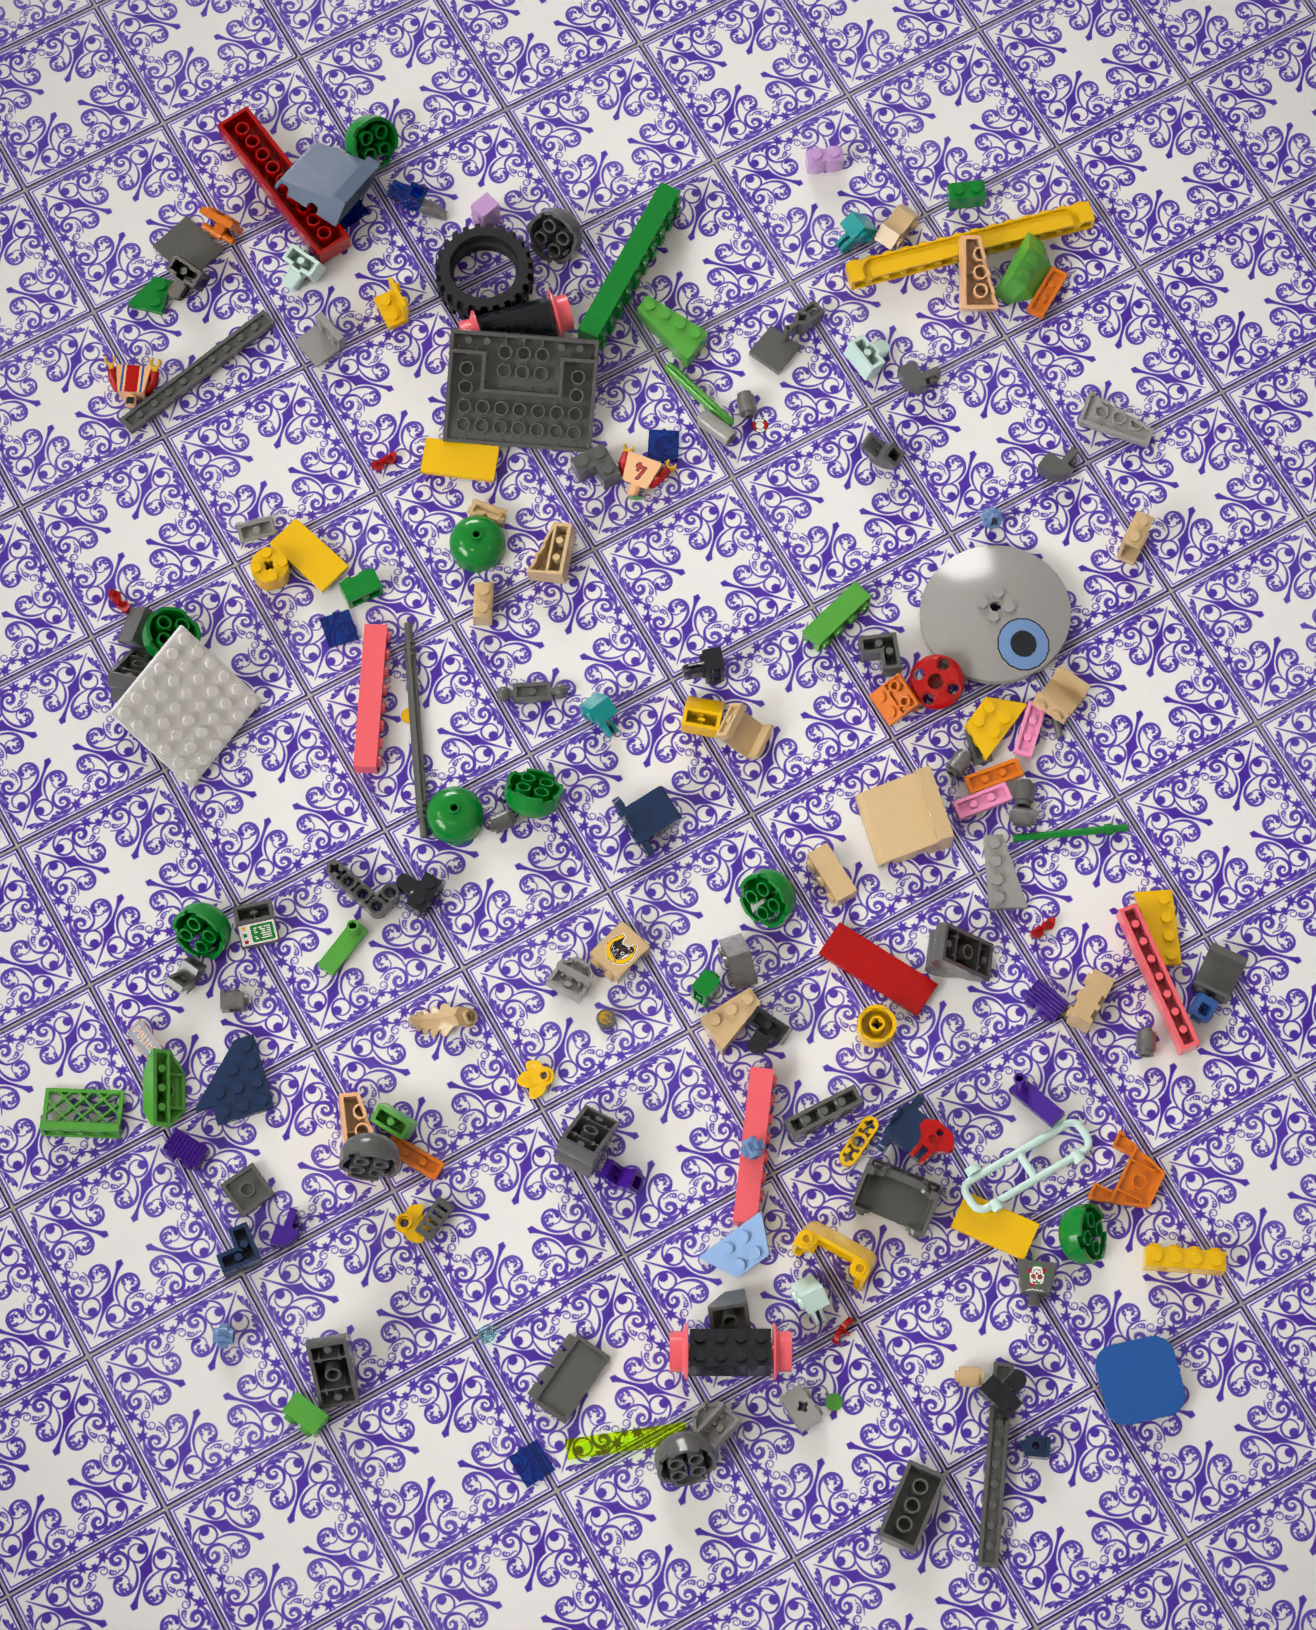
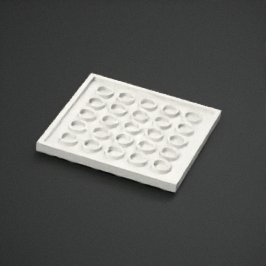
M180 625L109 711V714L189 787H193L260 704L262 699L184 626Z

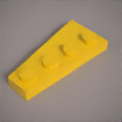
M1172 889L1134 892L1133 897L1138 904L1165 966H1181L1182 961Z

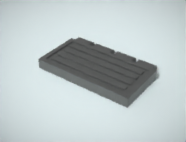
M571 1334L567 1335L561 1344L566 1351L564 1352L558 1348L549 1361L555 1366L554 1369L547 1365L538 1377L543 1382V1385L535 1382L527 1393L533 1397L532 1402L563 1424H566L611 1358V1356L578 1334L576 1337Z

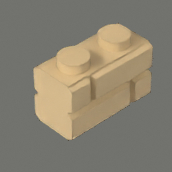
M475 582L473 624L491 626L493 623L494 583Z

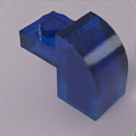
M394 179L386 197L402 204V208L406 210L418 211L429 189L413 181L408 186Z

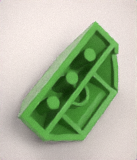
M1030 232L1025 236L995 290V296L1006 304L1033 299L1051 269L1043 242Z
M152 1048L143 1071V1112L151 1126L170 1128L186 1111L185 1072L173 1056L174 1054L171 1050Z

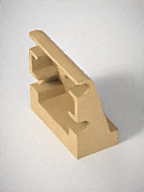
M930 766L916 769L914 773L866 790L855 796V801L878 868H882V865L888 862L896 864L916 858L922 852L930 854L951 848L954 833Z

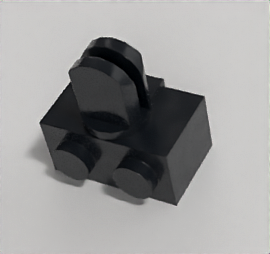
M177 254L173 256L166 267V270L171 272L174 278L167 292L171 298L177 301H182L191 287L202 292L211 279V276Z
M721 646L702 650V654H699V662L682 666L684 679L691 680L703 677L706 684L711 683V685H717L725 681V664Z
M428 872L425 873L421 881L406 873L401 874L396 880L398 890L409 896L406 902L407 910L423 920L444 889L443 881Z
M757 1006L747 1021L748 1024L756 1028L747 1047L751 1053L761 1055L766 1051L772 1040L783 1046L793 1029Z
M1020 1370L1011 1371L1002 1381L993 1374L978 1389L977 1393L1007 1421L1022 1405V1402L1016 1395L1026 1385L1027 1378Z

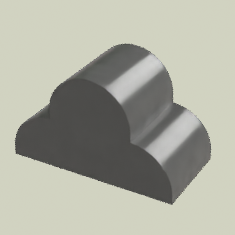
M133 647L108 672V686L112 688L111 698L113 702H118L153 659L145 649Z
M948 922L938 923L936 930L929 932L925 972L939 977L988 982L990 981L994 944Z
M585 1105L561 1136L556 1148L557 1153L554 1161L590 1179L612 1141L620 1122Z
M341 1333L306 1339V1350L320 1409L360 1403L355 1357L350 1334Z

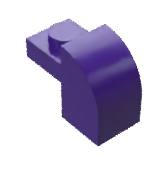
M606 1158L600 1173V1177L605 1180V1184L638 1196L646 1178L638 1171L622 1167L616 1161Z

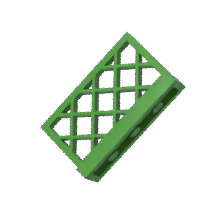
M46 1088L42 1121H40L39 1127L42 1136L121 1139L125 1091ZM50 1094H59L62 1098L53 1105L50 1101ZM72 1095H79L82 1098L74 1105L68 1100ZM93 1095H98L101 1100L92 1106L88 1099ZM112 1096H120L119 1102L113 1107L107 1101ZM66 1102L71 1108L62 1114L57 1107ZM85 1102L90 1109L81 1114L76 1108ZM105 1103L110 1109L101 1115L96 1109ZM55 1110L59 1117L54 1121L47 1120V1115ZM72 1111H75L79 1118L75 1121H68L65 1117ZM94 1111L99 1118L94 1122H88L85 1117ZM114 1112L117 1116V1123H108L105 1118Z

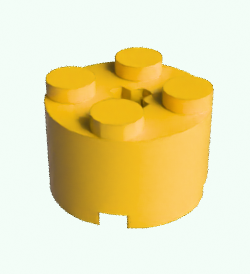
M264 547L253 556L250 569L253 579L259 588L272 591L274 589H281L287 584L290 578V568L286 556L280 550Z
M875 1004L865 1008L859 1015L856 1026V1033L861 1043L870 1048H882L890 1044L897 1027L896 1017L893 1012L883 1005ZM874 1024H877L879 1029H875Z

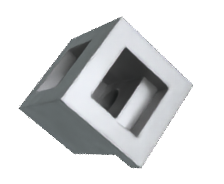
M220 989V1009L222 1013L246 1012V1006H249V994H244V992L237 989L229 990L228 993H225L224 989Z

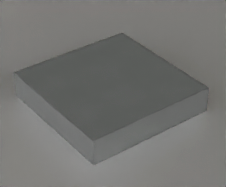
M770 326L749 351V355L779 375L799 351L800 345L790 338L788 341H783L781 339L783 333Z
M253 1162L220 1185L242 1218L275 1196V1193Z

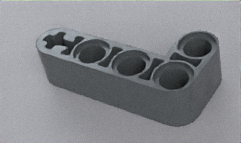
M333 860L326 866V872L330 881L375 919L385 917L400 900L399 890L395 884L389 883L384 885L376 894L341 862ZM332 870H339V874H337L336 872L332 873ZM347 881H354V884L352 886H345V883ZM390 891H394L396 893L395 896L391 898L387 897L386 894ZM361 893H367L368 897L365 899H360L359 895ZM376 905H381L382 909L380 911H374L373 907Z

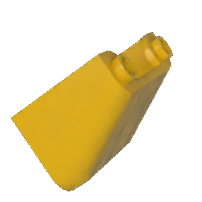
M818 1221L809 1222L794 1240L791 1253L800 1258L806 1252L814 1254L818 1246L851 1263L849 1274L854 1279L853 1287L862 1291L876 1266L877 1256L875 1253Z

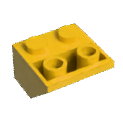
M688 696L681 722V732L717 738L715 735L722 723L725 702Z

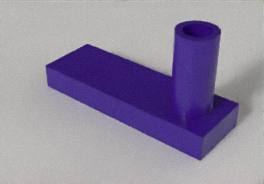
M1023 1073L1014 1075L1015 1084L1009 1088V1093L1050 1128L1065 1116V1112L1027 1081Z

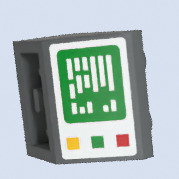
M271 899L233 907L242 950L280 942Z

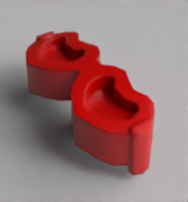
M391 451L382 459L373 461L371 468L375 471H382L385 464H394L397 457L396 451Z
M109 589V599L118 606V609L123 614H128L130 610L129 602L121 601L119 591Z
M1049 917L1046 921L1042 922L1041 926L1032 929L1030 937L1039 939L1042 937L1044 930H1052L1055 926V917Z
M849 1316L835 1332L832 1342L839 1346L838 1342L842 1333L849 1336L850 1333L845 1329L857 1321Z

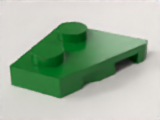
M155 276L129 301V308L163 316L169 298L167 291L173 281Z

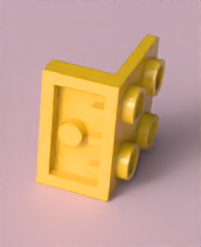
M392 277L388 278L390 291L373 298L389 331L408 323V315L410 314L409 303L405 296L402 297L400 285L397 281L394 282Z

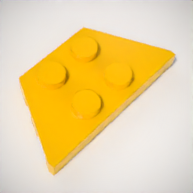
M986 697L967 721L964 728L971 735L973 743L979 748L985 761H987L1026 709L1027 704Z

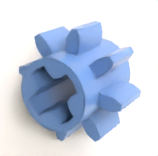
M994 506L987 509L984 508L982 515H980V518L983 520L981 524L990 530L1000 527L1004 520L1001 516L1003 512L999 508L995 509Z
M752 1136L741 1142L743 1147H740L743 1158L749 1157L750 1161L763 1155L762 1150L765 1149V1145L761 1138L757 1140L755 1136Z
M220 1323V1328H214L213 1343H217L218 1348L228 1349L229 1344H234L235 1329H231L230 1324Z

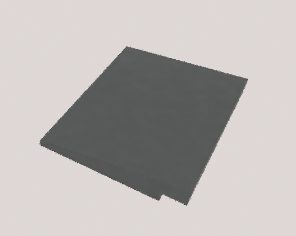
M451 328L443 441L574 452L590 450L599 340Z

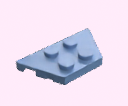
M762 1211L747 1220L699 1257L737 1278L770 1254Z

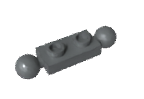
M551 681L513 683V690L504 686L500 687L496 692V696L503 702L513 697L514 704L552 702L551 695L563 699L568 694V688L564 684H557L554 688H551Z

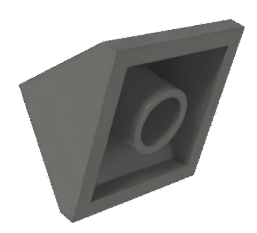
M147 607L131 608L117 642L126 646L145 649L142 641V630L145 622L154 612Z

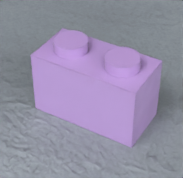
M488 192L471 205L472 225L474 228L475 224L480 223V227H487V223H492L494 227L501 221L499 203Z

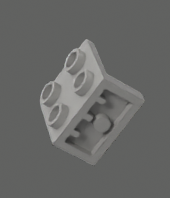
M322 311L316 315V325L295 340L296 345L316 367H319L346 347L344 336Z

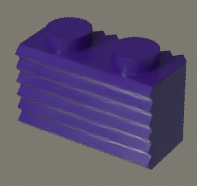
M1040 978L1023 997L1024 1003L1031 1010L1035 1009L1040 1013L1041 1019L1045 1022L1050 1021L1052 1024L1069 1005L1067 1000Z
M175 1128L163 1146L164 1151H166L165 1155L173 1161L176 1158L182 1161L181 1165L189 1171L192 1169L198 1171L211 1152L207 1146L178 1128Z

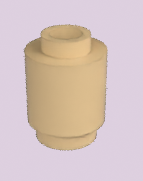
M959 1366V1370H955V1382H958L959 1387L982 1386L984 1384V1369Z

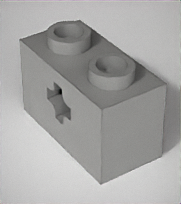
M799 1384L782 1395L779 1401L800 1433L803 1434L822 1421L821 1415L823 1412L818 1404L814 1405L810 1400L812 1396L806 1387L802 1388ZM799 1404L807 1406L805 1413L803 1410L798 1411Z

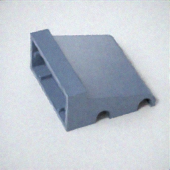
M313 142L276 182L275 188L278 189L281 184H285L289 190L287 194L289 197L306 208L310 203H314L318 209L316 215L336 227L370 189L380 163L370 156L363 160L325 144Z

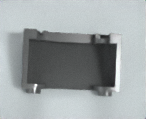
M870 1158L849 1208H852L853 1212L859 1215L872 1212L905 1226L910 1236L924 1238L944 1188L933 1181L880 1159Z

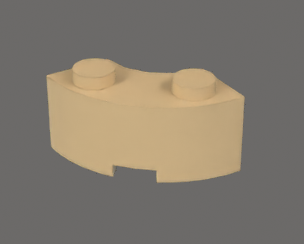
M904 204L897 205L889 218L881 224L873 239L890 250L896 247L900 248L909 232L917 228L920 215Z

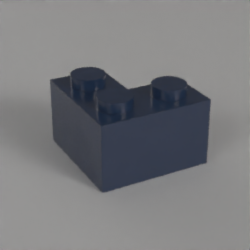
M247 1222L228 1229L235 1248L216 1255L226 1278L263 1263Z

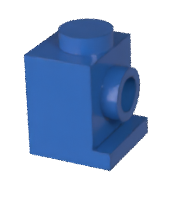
M1196 992L1195 998L1186 1013L1191 1015L1189 1019L1197 1024L1201 1022L1208 1023L1219 1002L1204 993Z

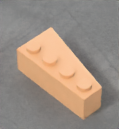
M962 235L958 238L959 312H995L999 309L996 301L990 270L987 266L981 235Z
M359 1092L340 1093L338 1104L342 1144L356 1134L374 1133Z

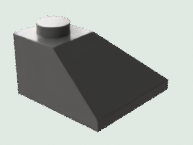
M745 1289L726 1291L707 1306L710 1329H751Z

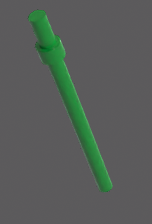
M1112 823L1098 827L1013 834V842L1095 834L1113 835L1116 832H1127L1128 824L1112 825Z

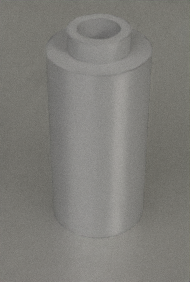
M708 410L702 411L696 418L698 421L697 426L726 447L732 443L737 435L736 430Z

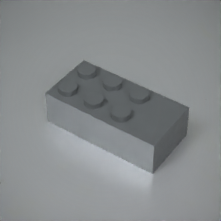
M909 1459L876 1539L914 1555L947 1476Z

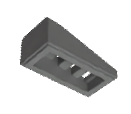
M438 1196L414 1231L431 1242L455 1207ZM434 1211L436 1214L441 1216L442 1219L436 1217L434 1214H432V1212ZM429 1218L430 1220L438 1224L437 1227L430 1223L427 1219ZM423 1225L427 1226L428 1228H430L431 1230H433V1232L430 1233L429 1231H427L426 1229H424L422 1226H423Z

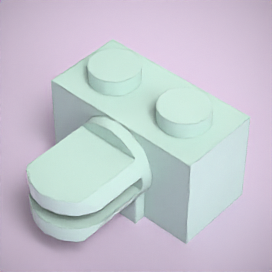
M293 243L282 257L290 267L282 282L290 291H297L306 277L317 283L326 270L319 261Z
M863 334L850 341L843 354L866 381L879 374L885 364L883 358L887 356L890 346L882 339L874 343L869 342Z
M810 1274L790 1284L793 1290L790 1293L795 1304H798L801 1310L804 1309L810 1315L814 1325H820L815 1311L823 1323L826 1322L827 1319L822 1308L829 1305L830 1302L823 1286L815 1277Z

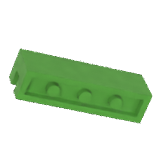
M853 582L802 631V638L806 642L810 641L817 652L822 648L825 650L835 636L839 637L844 632L846 625L853 624L858 618L857 615L861 611L865 612L870 607L871 595L857 582Z

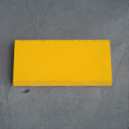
M426 437L420 472L427 475L494 483L500 448L499 446L446 442L443 439Z
M297 518L270 542L272 548L280 550L286 556L287 561L322 593L349 569V565Z
M970 1193L978 1205L983 1206L989 1202ZM963 1198L950 1228L1017 1259H1025L1040 1224L1005 1208L996 1213L992 1210L986 1213H977L969 1207Z

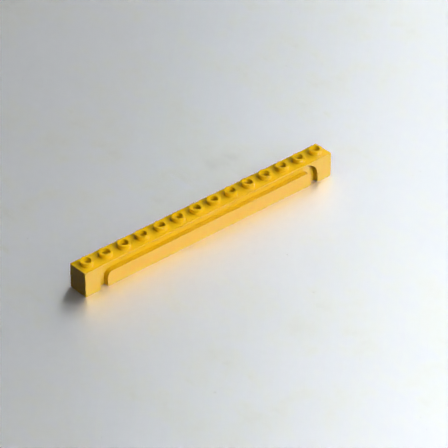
M1078 201L1073 205L1059 206L1054 210H1043L1038 214L1024 215L1015 220L1008 219L1004 223H993L984 228L971 229L969 232H958L952 236L939 237L930 242L923 241L915 246H904L899 250H888L880 255H869L860 260L854 259L845 264V274L852 291L959 263L958 238L962 235H981L985 255L987 256L1020 247L1028 232L1040 241L1091 229L1094 226L1095 218L1089 201Z

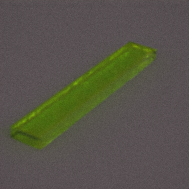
M680 1422L565 1439L567 1459L569 1461L657 1448L668 1436L687 1431L686 1423Z

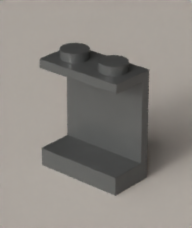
M1212 942L1191 988L1195 989V992L1204 993L1212 997L1219 1004H1227L1248 959Z

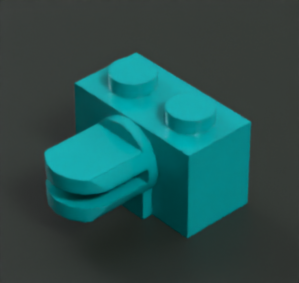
M852 211L840 223L846 233L835 245L840 248L843 254L847 253L860 242L865 244L872 242L878 229L866 215Z
M596 692L579 704L582 717L586 721L588 720L592 723L594 722L595 725H599L606 737H612V732L614 734L619 732L611 719L613 715L618 713V710L609 696Z

